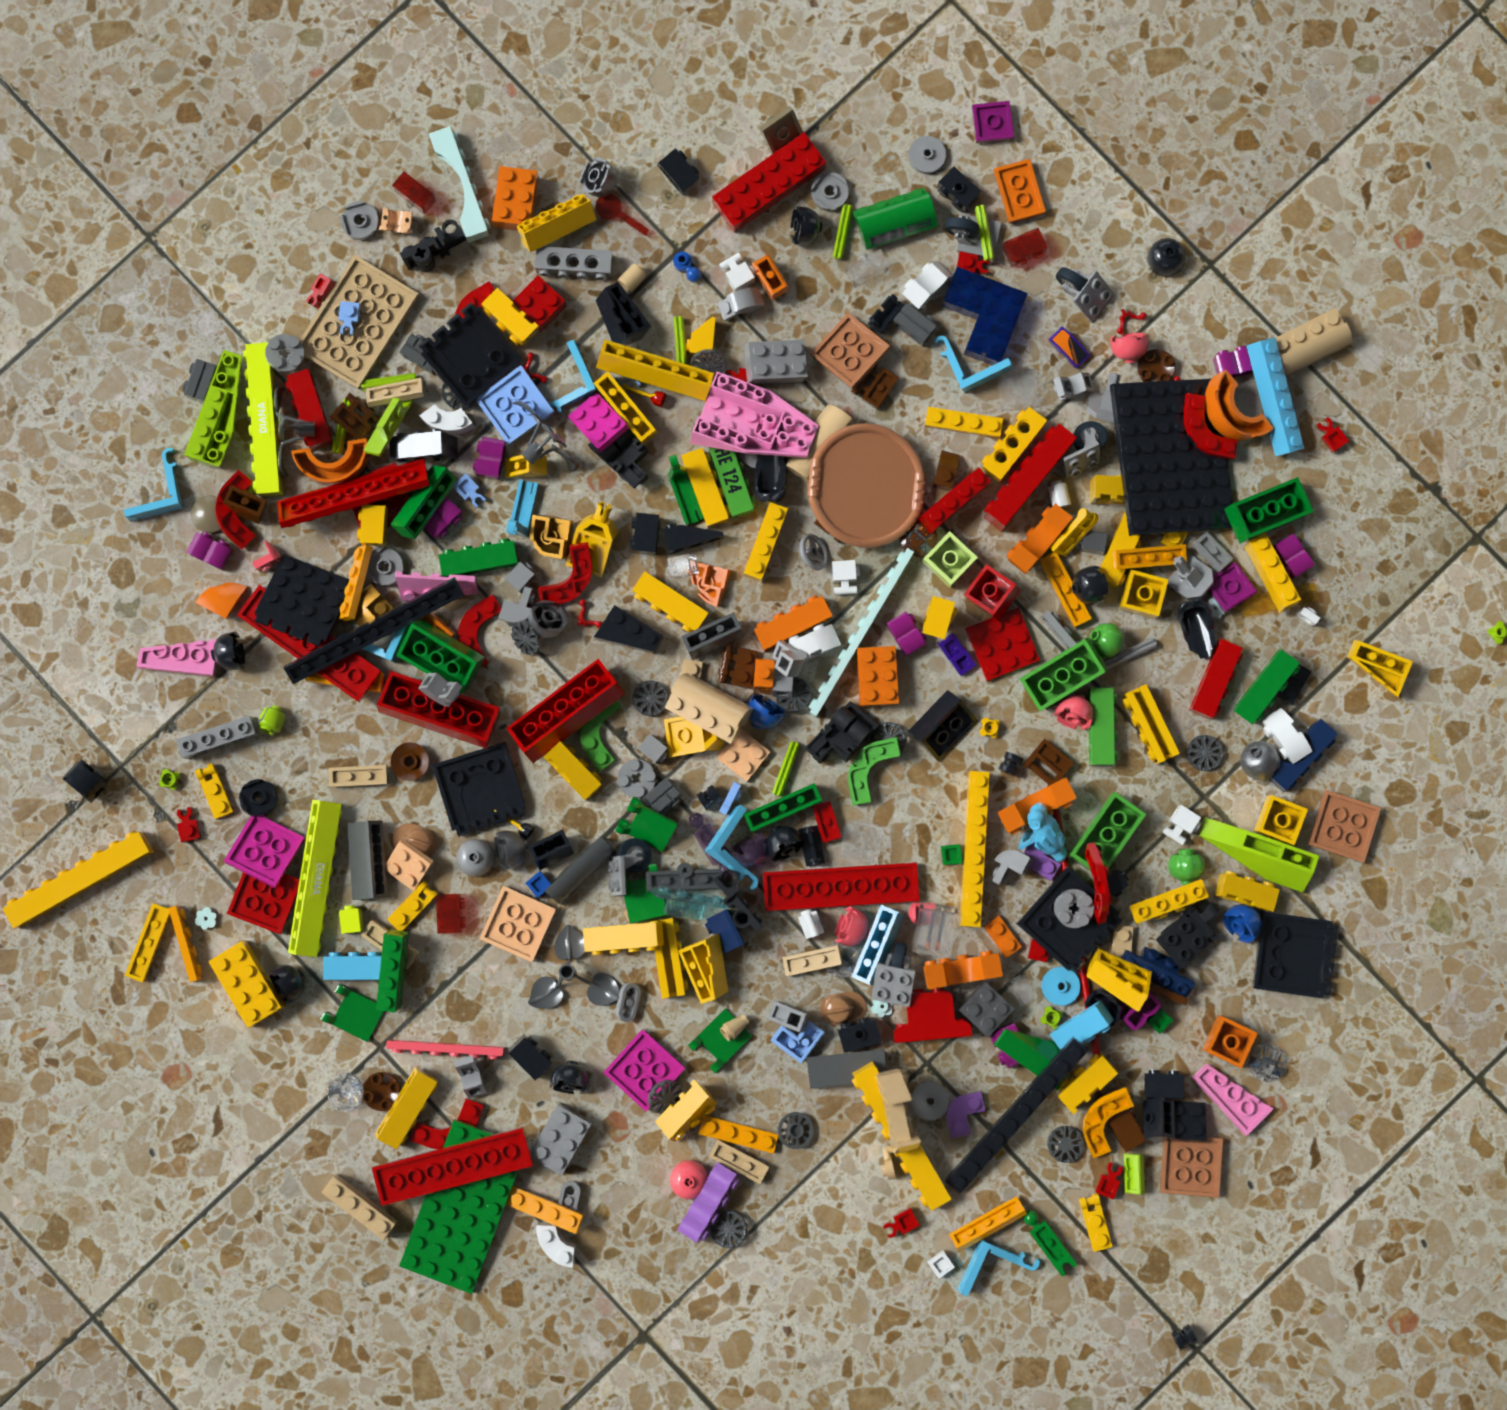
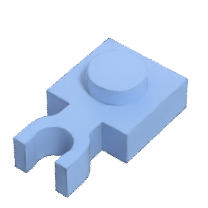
M341 301L338 319L340 322H344L340 329L341 335H344L346 328H350V335L354 336L353 323H359L360 303Z
M467 473L453 485V488L464 500L470 497L476 508L478 507L475 503L477 497L482 498L483 501L486 500L481 494L475 492L479 486Z
M733 783L719 812L727 815L733 801H738L743 792L740 790L741 785Z

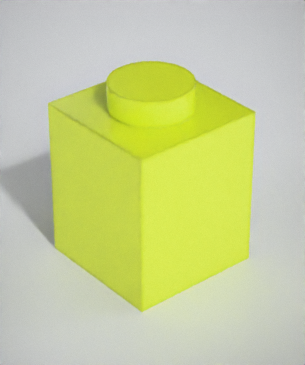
M356 905L344 906V910L339 911L341 934L364 931L362 909L356 908Z

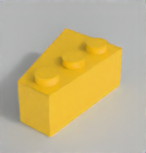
M498 288L481 304L483 311L489 319L493 317L497 321L495 325L502 332L506 330L511 335L509 339L516 346L520 344L523 347L538 332V325L535 322L532 323L526 317L527 315L520 311Z
M1094 475L1090 481V504H1125L1121 475Z
M933 596L927 608L922 633L945 639L949 624L953 622L956 616L957 608L954 607L955 602Z
M1359 640L1353 641L1347 656L1349 660L1396 697H1399L1413 663L1411 660Z
M560 741L543 758L587 801L603 786L600 783L602 778L595 771L591 773L587 769L589 765L582 757L579 760L574 755L576 751L569 744L565 746Z
M1226 871V873L1219 874L1214 896L1274 912L1280 889L1274 888L1275 884L1264 881L1263 884L1257 883L1254 878L1247 876L1241 878L1237 876V873Z
M719 933L678 950L701 1004L729 992Z
M1098 948L1088 965L1087 977L1137 1012H1139L1148 997L1151 971Z
M1096 1053L1088 1060L1089 1064L1084 1068L1082 1066L1077 1068L1073 1072L1074 1076L1069 1080L1066 1078L1057 1090L1059 1099L1073 1115L1078 1111L1076 1109L1084 1101L1088 1102L1091 1099L1090 1096L1096 1091L1101 1090L1118 1074L1117 1069L1103 1053L1099 1055Z
M695 1079L690 1083L693 1087L686 1094L682 1092L679 1095L680 1100L674 1106L670 1105L655 1121L665 1135L673 1142L684 1138L685 1132L690 1128L696 1127L700 1123V1119L705 1114L709 1115L712 1113L715 1105L718 1104L707 1089Z

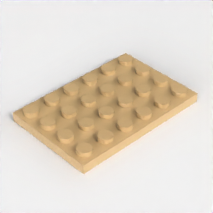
M354 254L299 340L304 349V357L359 390L363 380L371 372L419 294ZM341 301L361 304L359 323H353L354 336L350 335V328L344 330V335L340 334L341 326L344 324V322L338 320Z

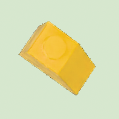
M711 317L691 333V339H687L686 351H689L690 357H693L701 350H713L716 317Z
M522 455L505 459V478H535L547 475V456H544L542 459L539 458L534 465L530 464Z

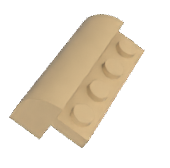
M1336 308L1276 337L1285 376L1288 377L1348 347L1352 343L1350 328L1347 322H1343Z
M827 405L815 421L819 426L807 458L788 456L785 460L786 468L795 476L804 479L807 483L809 481L810 461L823 441L834 432L856 424L852 417L833 405Z
M689 673L682 674L674 683L671 689L672 693L665 706L667 710L730 744L734 742L741 726L747 724L754 709Z

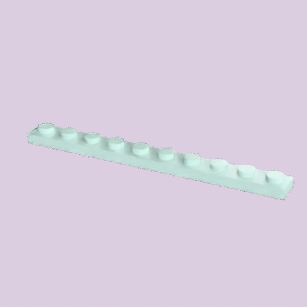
M907 548L905 552L901 551L896 559L899 562L896 568L892 567L886 576L889 578L886 585L882 583L877 591L879 597L876 601L872 600L868 606L869 614L867 617L862 616L857 625L860 629L857 634L852 633L848 640V643H850L848 649H843L838 657L841 661L837 667L833 665L828 674L831 676L827 683L823 682L818 690L821 693L819 698H814L808 708L811 709L810 714L817 717L913 556L914 552Z

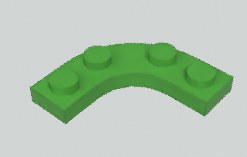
M617 700L580 728V740L583 750L599 772L615 761L600 739V729L607 718L622 708Z
M898 737L873 742L858 752L850 765L848 773V785L853 806L873 802L869 786V773L876 763L902 756Z

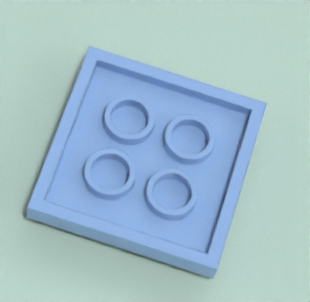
M521 365L476 398L478 404L509 446L537 426V422L532 414L521 406L513 404L515 401H522L529 405L542 421L555 412Z

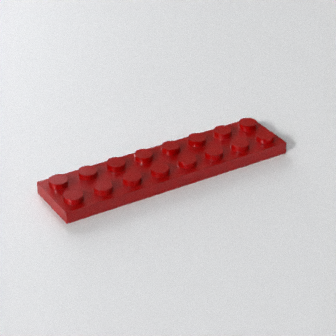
M423 458L277 501L281 529L293 527L299 523L310 522L316 518L330 516L340 511H348L351 508L368 505L374 501L385 500L388 497L402 495L416 489H423L430 485L425 460Z
M260 584L237 614L238 617L297 659L319 648L307 642V635L303 641L290 636V629H288L286 634L272 629L271 625L273 622L268 627L255 622L256 615L254 612L266 590ZM330 635L327 642H322L321 646L335 640V638ZM353 653L317 673L360 703L382 671L358 654Z
M917 862L763 872L765 911L920 901Z
M524 1127L376 1165L371 1169L380 1203L383 1206L524 1169L534 1164Z

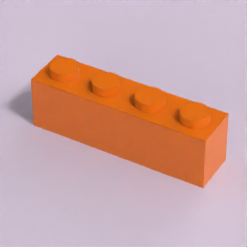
M815 595L807 600L808 603L802 606L799 603L791 607L790 612L786 614L781 612L773 616L774 620L768 623L766 620L758 623L754 633L763 651L765 652L775 647L780 640L786 642L791 637L800 635L832 619L833 615L823 596L818 597Z

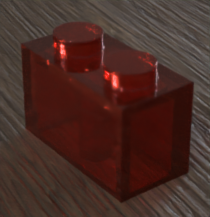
M405 171L402 172L392 185L398 195L424 215L436 202L434 194Z
M1039 228L1007 240L1002 245V249L1011 267H1021L1032 258L1034 260L1042 258L1048 248Z
M462 894L436 895L437 934L461 933L463 928H466V918L462 917V909H465V898L462 897Z

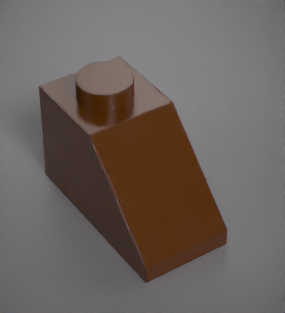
M941 450L932 487L951 491L958 467L959 454Z
M231 485L223 501V504L240 517L259 524L267 500Z

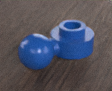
M679 252L674 256L673 263L677 271L687 272L686 276L690 282H698L701 279V271L696 267H692L693 262L690 254ZM682 258L686 259L683 263L679 262Z

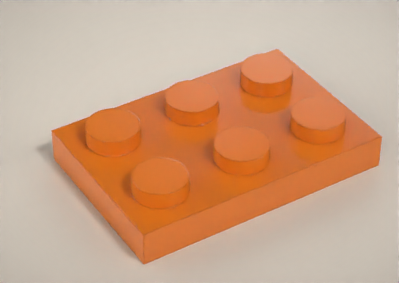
M1030 159L993 169L1009 224L1045 214V207Z

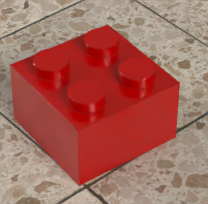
M539 275L512 301L520 311L527 315L526 317L532 323L535 322L538 325L540 333L567 307L566 301Z
M986 564L964 593V596L975 606L999 621L1021 590L1011 580Z

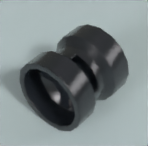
M1006 751L1004 762L1000 764L998 769L1016 777L1018 773L1017 768L1022 764L1023 758Z
M713 785L707 787L705 792L696 794L706 811L711 808L712 804H718L722 801Z
M1189 1324L1183 1326V1329L1180 1331L1175 1330L1171 1332L1180 1351L1185 1349L1188 1344L1194 1345L1198 1343Z

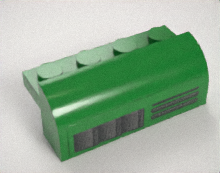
M924 188L916 189L903 195H897L894 198L879 201L876 204L852 211L866 250L938 227L931 197L928 192H925Z

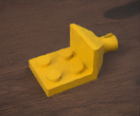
M598 502L596 512L582 519L576 527L572 544L589 543L592 575L600 578L604 574L612 543L619 533L617 526L609 518L612 506L607 504L604 508L605 502ZM569 551L566 566L572 567L571 554Z
M682 717L664 720L669 758L705 751H720L725 743V740Z

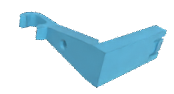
M938 336L934 340L938 344L941 341L945 342L947 350L941 352V357L948 358L964 393L1014 369L1009 358L966 378L948 339L944 336Z
M574 340L567 342V345L586 384V388L582 386L550 403L552 408L557 407L559 413H562L563 407L591 396L595 392H599L593 384L592 375L579 346Z
M166 448L162 452L168 492L172 497L124 509L125 517L130 522L184 508L174 471L178 465L175 462L172 464L168 462V455L175 452L173 448Z
M519 479L511 519L508 521L506 532L512 535L527 537L539 484L534 482L533 486V482L525 481L522 492L524 480Z
M411 623L395 631L387 651L372 644L364 647L363 650L396 663L398 659L396 655Z
M742 805L733 807L705 849V852L730 870L735 871L738 875V880H742L744 876L750 879L752 882L749 887L750 891L757 887V877L744 868L727 851H721L722 846L747 810Z
M982 1239L974 1250L957 1290L968 1297L988 1251L1031 1271L1039 1267L1040 1261L1037 1258L1034 1260L1033 1265H1028L1023 1262L1024 1252H1021L1018 1256Z

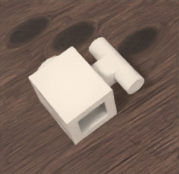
M739 253L719 264L722 271L728 267L730 268L726 272V279L734 292L755 283L754 276L756 273L751 265L748 266L746 262L737 265V262L742 260Z
M855 560L832 561L833 583H841V587H834V595L857 594V586H849V582H856V577L860 576L859 565H855Z
M1179 805L1168 821L1175 826L1172 830L1166 826L1162 833L1183 845L1186 838L1180 834L1182 831L1186 834L1195 833L1201 825L1199 822L1201 817L1183 805Z
M810 908L800 912L801 916L798 919L806 939L824 933L817 911L812 912Z

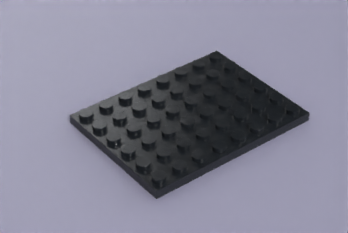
M1211 379L1117 383L1110 385L1129 536L1233 529L1224 511L1225 508L1233 504L1228 460L1208 455L1198 449L1191 436H1188L1184 425L1185 395L1192 393L1205 396ZM1205 407L1204 416L1208 429L1213 434L1224 437L1212 425Z

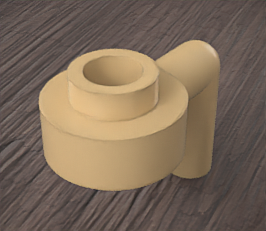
M891 1146L883 1148L885 1164L881 1165L883 1176H887L888 1180L896 1178L891 1153H893L890 1148Z

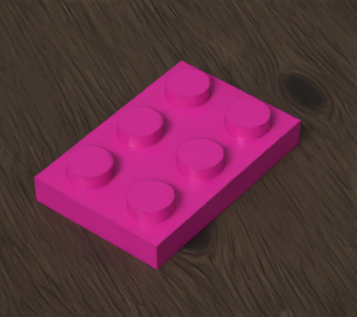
M597 392L592 394L568 416L600 453L629 429V426Z

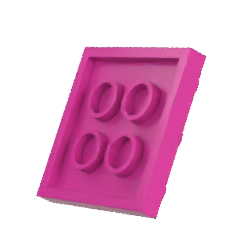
M250 816L224 859V863L276 889L305 838L265 817Z
M642 1029L603 1073L647 1112L650 1108L648 1095L651 1089L663 1080H675L685 1067Z

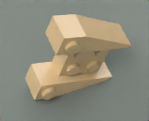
M899 1069L876 1073L879 1093L883 1099L888 1122V1134L893 1153L897 1154L918 1149L921 1141L917 1130H913L911 1122L906 1117V1114L909 1113L906 1102L912 1099L906 1086L905 1074L901 1073Z

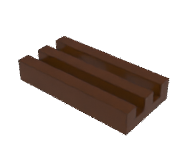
M1150 984L1149 992L1181 1005H1187L1188 998Z

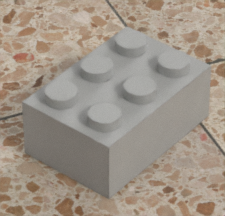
M804 340L748 342L744 347L748 383L753 385L801 383L808 377Z
M558 1103L530 1151L532 1159L562 1176L593 1122L563 1104Z

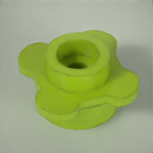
M1502 621L1496 622L1494 627L1488 629V635L1495 640L1496 644H1501L1503 639L1507 637V629Z
M164 769L160 777L159 786L169 787L171 790L177 789L180 773Z
M1051 1006L1045 1007V1013L1040 1018V1022L1050 1025L1053 1029L1057 1028L1058 1022L1063 1016L1062 1012L1053 1010Z

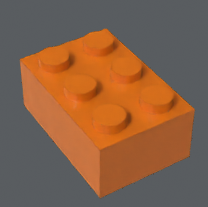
M499 167L492 223L495 228L518 230L517 226L522 224L523 221L534 218L539 175L536 170Z
M896 646L857 648L859 707L898 705Z

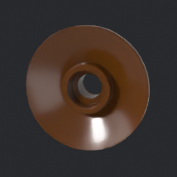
M407 742L399 745L393 751L390 764L397 777L406 781H413L426 773L429 766V757L422 746ZM410 758L414 760V764L411 766L408 765Z

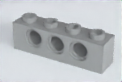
M546 246L536 250L535 270L540 276L548 277L551 274H557L562 278H568L569 275L577 276L580 279L596 277L598 280H607V278H612V251ZM554 259L560 260L557 266H552L550 263ZM576 260L579 262L576 267L569 266L571 261ZM590 262L598 263L597 267L593 269L589 268L588 264Z
M246 716L176 739L181 758L189 759L260 736L255 718Z

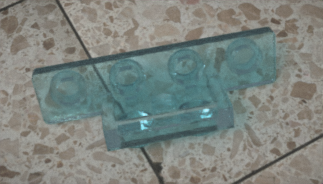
M663 886L651 889L655 897L667 899L663 911L665 915L701 920L705 906L727 909V905L720 896L712 895V897H706L698 892L688 894L687 891L681 889L670 891L669 888Z

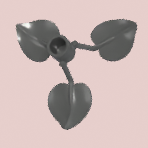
M277 387L274 391V406L276 419L280 423L278 428L280 440L284 439V428L295 429V435H299L280 443L278 466L280 473L284 477H288L283 463L285 445L298 440H304V437H315V422L286 416L284 407H280L281 397L285 389ZM286 419L297 422L295 425L284 424Z
M515 401L513 404L526 409L537 422L531 440L527 444L528 448L523 452L522 456L530 464L534 465L539 458L542 459L545 455L554 451L560 454L567 462L570 471L574 470L576 464L573 459L554 444L551 445L550 449L543 452V447L551 438L553 442H558L563 448H566L567 445L550 427L542 424L543 421L529 405L522 401ZM542 426L550 435L540 445L537 442L533 445L539 428Z
M568 924L559 933L554 947L555 954L559 959H568L566 964L562 965L559 969L560 977L558 984L551 977L539 978L533 984L528 1004L539 1009H550L557 1006L563 999V992L559 989L562 981H572L575 978L590 985L587 989V997L589 1001L598 1006L617 1001L620 990L616 981L608 974L597 973L594 975L592 982L577 975V970L570 964L572 958H580L585 953L584 937Z

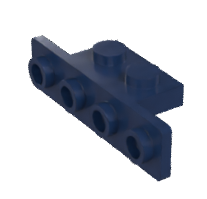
M1144 947L1141 951V956L1125 950L1120 957L1151 971V982L1181 996L1188 997L1195 986L1194 981L1178 974L1179 967L1171 957L1160 954L1154 949Z

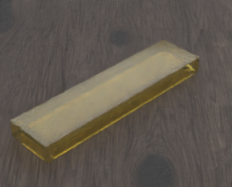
M1314 582L1294 586L1301 598L1298 605L1318 601ZM1268 592L1256 594L1240 604L1242 617L1277 610Z

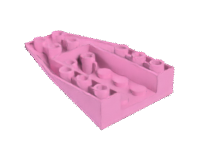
M717 372L705 406L692 431L690 444L747 454L807 458L819 425L772 391Z

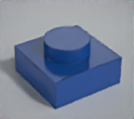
M541 871L525 883L537 898L545 893V890L551 885L550 881Z

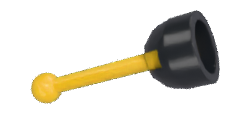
M507 816L508 822L518 827L519 835L527 840L535 827L529 823L519 824Z

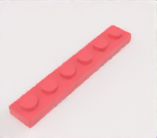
M387 1040L386 1048L391 1049L393 1053H403V1050H411V1054H422V1051H430V1055H442V1052H448L449 1056L461 1057V1053L469 1054V1056L473 1055L474 1058H480V1055H488V1059H500V1056L505 1055V1047L406 1040Z

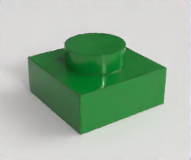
M960 844L940 846L942 865L962 863Z
M1161 1008L1152 1016L1147 1017L1146 1020L1159 1034L1174 1021Z

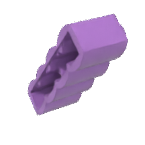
M717 1162L705 1181L702 1191L693 1201L688 1213L679 1225L678 1231L696 1243L704 1242L710 1233L708 1230L710 1225L715 1224L720 1216L718 1213L720 1208L725 1207L730 1199L728 1195L731 1189L735 1190L738 1186L740 1174Z

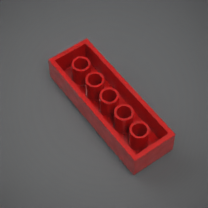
M803 132L712 196V203L735 233L826 169V161L805 132Z
M1060 423L1056 427L1052 425L1043 437L1045 441L1042 442L1040 440L1034 447V450L1031 452L1033 456L1028 455L1019 467L1021 470L1018 471L1016 469L1009 478V485L1006 486L1004 484L998 491V494L995 496L997 500L992 499L984 510L986 514L983 518L1002 532L1072 446L1077 437Z
M598 658L506 729L528 759L535 763L560 741H564L625 693Z
M390 671L377 703L379 713L486 749L488 748L500 717V707L459 694L458 698L447 707L432 700L418 689L423 681Z

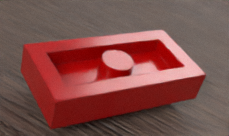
M827 801L812 806L822 842L826 843L842 838L831 802Z

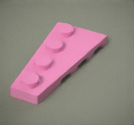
M395 571V578L402 601H410L454 577L464 595L478 594L475 576L450 574L448 577H443L434 573L431 576H420L418 572H412V575H403L402 571Z
M216 639L211 641H195V643L187 644L178 643L171 646L162 645L140 648L137 667L138 669L214 677L217 662L213 661L211 650L214 649Z
M1204 1064L1191 1077L1244 1136H1247L1273 1110L1272 1107L1264 1104L1254 1095L1249 1094L1241 1086L1233 1083L1208 1064Z

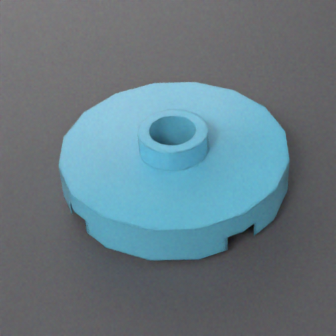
M1064 967L1053 968L1047 971L1042 978V993L1046 1000L1052 1004L1068 1005L1079 995V978L1072 970L1067 971ZM1063 983L1064 989L1059 990L1058 984Z

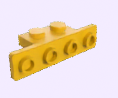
M1200 879L1132 904L1129 908L1135 923L1138 924L1154 917L1157 920L1167 917V913L1173 910L1175 913L1186 909L1185 906L1208 898V893L1203 880Z

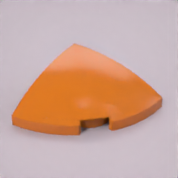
M691 561L692 584L697 585L700 591L698 595L707 603L718 607L724 595L731 570Z
M230 582L215 587L212 586L204 591L195 603L228 620L237 603L239 604L248 587Z

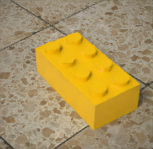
M247 941L237 943L208 961L247 1028L254 1027L286 1007Z

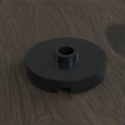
M262 779L251 780L240 791V807L246 814L252 817L267 816L277 806V790L270 782ZM257 797L262 798L259 802L255 801Z

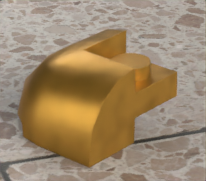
M532 515L530 541L533 542L539 554L564 559L569 555V545L573 541L571 539L573 521L555 516Z
M370 583L362 590L356 617L353 620L360 627L394 608Z

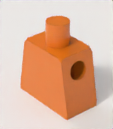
M756 657L753 694H773L774 659Z

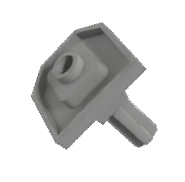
M1109 374L1103 394L1089 393L1087 412L1094 418L1114 423L1110 385L1119 383L1121 377L1119 374Z
M1190 554L1187 556V562L1182 556L1174 558V565L1177 569L1170 576L1167 586L1187 600L1202 598L1214 584L1212 569Z

